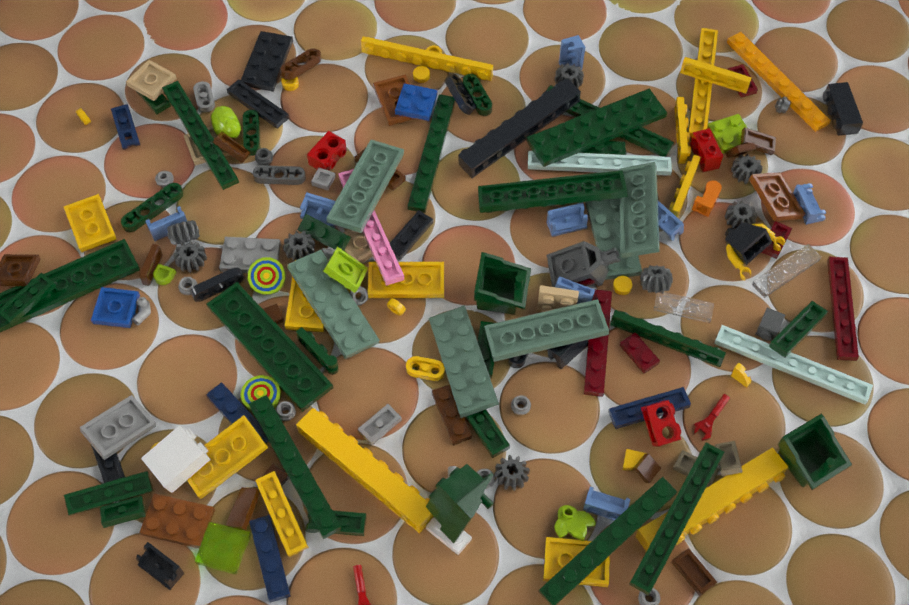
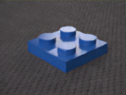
M404 83L395 108V114L429 121L438 90Z
M101 287L91 322L98 325L131 328L132 318L137 307L136 301L140 297L139 291Z

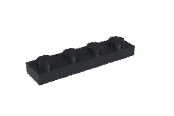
M238 79L227 88V93L248 109L255 110L258 116L278 129L289 119L287 112Z

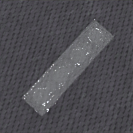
M807 244L755 279L752 286L765 298L820 261L821 256Z

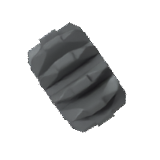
M567 63L566 66L561 64L555 72V83L562 82L567 78L579 88V86H582L584 78L581 67H576L575 63L573 65Z
M740 154L732 163L731 172L733 173V178H738V183L744 181L746 185L748 181L750 182L749 178L752 174H761L763 166L760 165L761 160H755V156L750 157L749 154L745 156Z
M742 200L739 203L734 201L732 205H729L725 214L727 225H732L734 229L744 222L755 224L757 218L755 207H750V202L744 204Z
M193 220L177 223L167 228L168 239L174 245L189 242L200 237L199 228Z
M295 231L294 235L289 233L288 238L284 239L283 250L288 259L292 258L295 261L315 252V241L312 240L310 234L306 235L304 231L301 234Z
M189 241L186 245L182 242V247H176V253H174L176 266L180 267L183 272L187 269L190 273L193 269L199 271V266L204 267V261L207 260L205 249L198 242L193 244Z
M649 265L648 268H643L640 282L643 290H648V293H664V291L670 290L673 277L670 269L665 268V266Z
M511 455L508 456V460L501 458V464H496L495 466L497 471L494 476L499 478L497 481L498 485L504 484L505 490L512 486V490L515 491L516 485L523 488L524 482L529 480L527 475L530 469L526 467V461L519 462V456L515 460L512 459Z

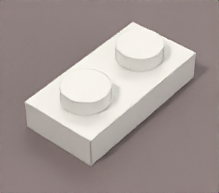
M435 517L426 525V530L457 555L472 540V537L463 531L458 540L453 544L440 530L441 524Z

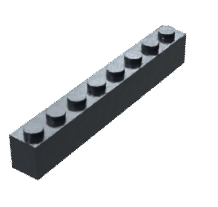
M567 78L562 82H558L551 90L545 91L537 100L531 101L527 107L517 111L513 117L504 120L496 129L490 130L482 139L476 140L472 146L463 149L458 155L459 165L471 178H474L527 140L528 136L537 133L580 102L581 91Z

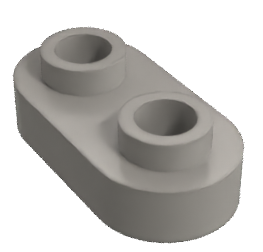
M204 81L196 83L193 90L198 109L201 112L212 111L215 108V102L210 84Z

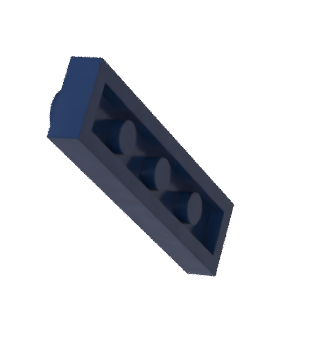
M222 382L206 394L211 403L231 425L244 415L265 444L269 442L257 420Z
M684 387L609 408L608 413L615 429L645 421L641 410L643 406L669 400L673 404L675 412L690 408L691 402ZM660 407L656 411L658 417L663 416V410Z
M270 515L250 520L249 523L269 602L291 597Z

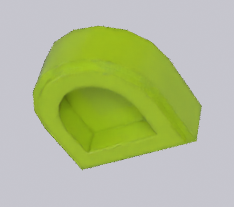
M158 264L153 273L155 282L159 285L169 284L176 275V270Z

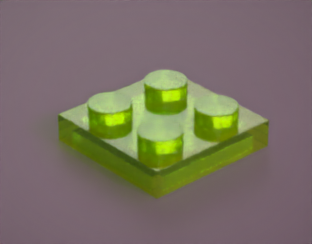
M209 522L195 563L236 575L251 536L250 532Z

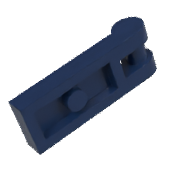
M128 104L111 108L123 150L128 149V146L140 145Z

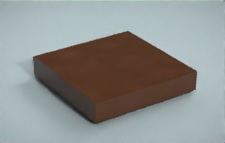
M4 254L0 261V286L28 285L41 260L40 256L36 254Z

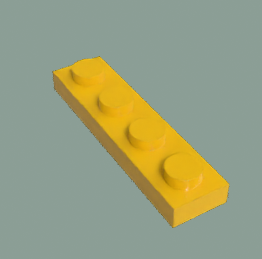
M688 57L684 58L680 71L681 74L745 94L752 78Z
M677 97L674 113L678 164H685L687 157H690L691 147L688 146L690 133L687 132L689 120L685 117L687 114V104H684V97Z
M696 155L693 156L692 161L687 162L685 167L687 174L682 175L679 183L682 185L681 189L677 188L674 195L676 202H671L669 211L677 218L701 157Z
M275 471L256 479L257 486L287 555L291 557L309 548Z

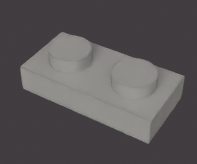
M387 404L360 426L358 433L372 446L402 421V418Z

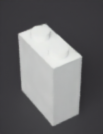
M181 425L141 458L163 487L171 493L211 460L206 454L208 449L201 442L197 444L194 440L197 436L190 428L185 430Z

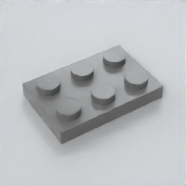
M225 237L219 266L220 272L238 267L242 273L248 274L250 266L262 257H270L278 261L281 247L280 239Z
M131 395L82 425L80 432L105 460L155 428L156 422Z

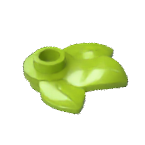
M564 505L558 510V520L554 528L559 538L569 533L573 537L584 541L587 527H594L596 522L589 513L577 511L570 505Z

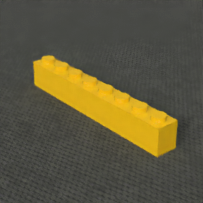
M312 408L296 424L298 433L420 534L434 518L426 508L430 499H424L419 495L420 492L413 485L408 486L403 482L404 479L400 474L391 472L384 461L375 459L373 453L368 448H362L358 445V441L352 435L347 436L343 432L342 427L337 423L333 424L330 422L328 416L320 410L318 412Z
M772 447L741 466L742 473L727 475L707 487L676 545L684 541V536L691 533L694 535L699 532L705 523L712 524L721 513L725 512L727 514L734 510L737 503H745L753 497V493L765 491L771 482L777 483L786 476L784 473L788 466ZM668 512L638 529L635 537L646 552Z

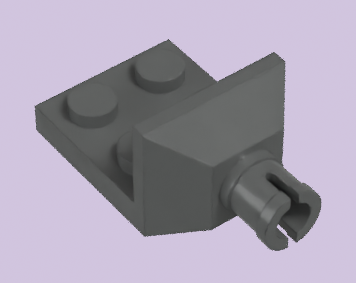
M585 241L546 255L552 287H555L559 276L576 283L591 278L598 287L602 286L609 272L608 266L621 261L616 247L602 252L598 247Z

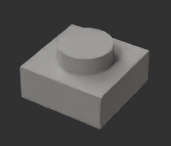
M318 168L311 180L312 186L328 191L336 177L335 173Z

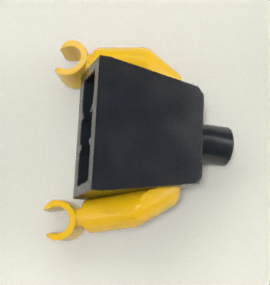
M744 222L736 229L728 228L725 232L728 259L736 269L740 270V278L744 281L746 278L742 273L748 272L751 276V270L748 267H744L743 264L747 265L772 242L773 249L776 251L781 250V246L777 243L785 245V239L780 236L775 237V233L764 224Z

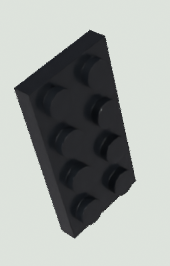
M260 31L241 81L251 88L274 92L281 74V66L285 64L291 49L293 36Z

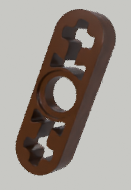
M315 48L308 49L282 65V78L292 80L320 63V50Z

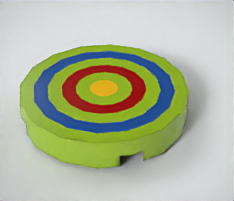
M262 257L250 266L248 282L250 287L257 293L272 295L284 286L286 272L283 265L276 259Z
M259 375L252 377L246 381L241 390L242 403L249 411H251L249 403L265 395L268 396L274 408H276L281 399L279 385L269 376Z

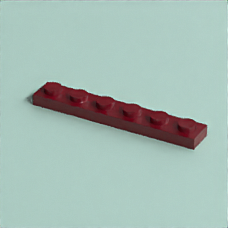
M829 256L827 264L837 360L857 361L859 354L848 257Z
M595 289L592 301L599 300L609 329L612 291ZM609 335L588 340L583 395L604 396Z

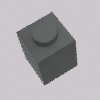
M767 307L755 335L763 340L772 341L780 330L785 314Z

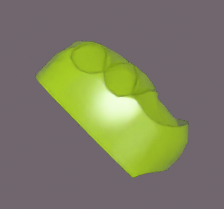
M226 106L215 108L211 114V123L215 133L218 135L222 131L231 138H237L240 134L241 126L233 110Z

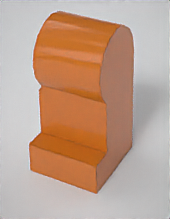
M714 180L709 181L706 184L703 197L697 195L692 210L709 217L719 198L722 189L721 184Z

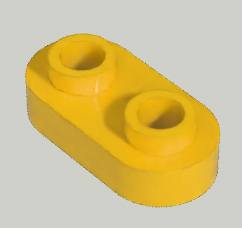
M413 356L406 362V371L412 377L431 381H438L444 377L445 368L439 360Z

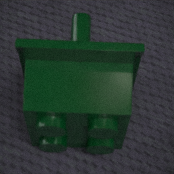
M481 252L474 290V301H477V309L515 315L516 307L525 310L531 268L503 260L502 257Z
M822 413L783 436L778 443L780 447L778 451L779 456L787 464L788 470L803 488L809 485L811 490H814L852 466V463L837 441L834 431Z
M468 464L462 468L456 467L450 473L449 478H442L435 485L437 489L429 495L430 500L426 505V508L441 524L440 530L453 544L465 530L481 503L487 509L494 504L483 493L493 474L490 473L483 479Z

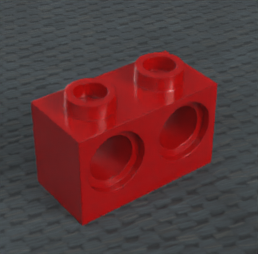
M710 128L693 132L690 147L694 155L701 157L699 166L702 172L719 169L723 154Z
M328 130L307 153L308 164L317 170L318 168L328 171L332 170L337 161L346 155V140Z
M669 400L641 407L652 446L659 447L681 440V428L676 423L674 417L675 408ZM659 407L663 410V416L661 418H658V416L656 415V411ZM665 427L669 430V435L667 438H665L662 434V431Z

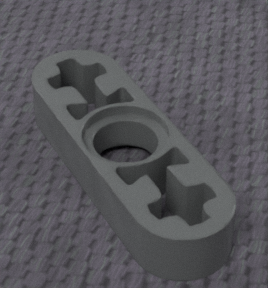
M260 165L253 170L254 180L259 184L300 185L306 179L304 169L296 166ZM281 172L284 174L281 178L275 177L276 173Z

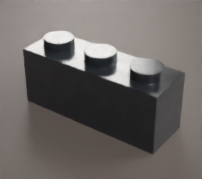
M849 83L828 84L823 92V101L827 104V111L831 115L832 125L836 129L837 135L858 134L863 125V120Z

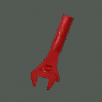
M723 394L709 416L694 424L696 427L694 435L699 430L706 434L702 441L711 438L713 423L730 400L728 395Z
M355 565L353 570L359 597L358 605H371L366 596L362 566Z

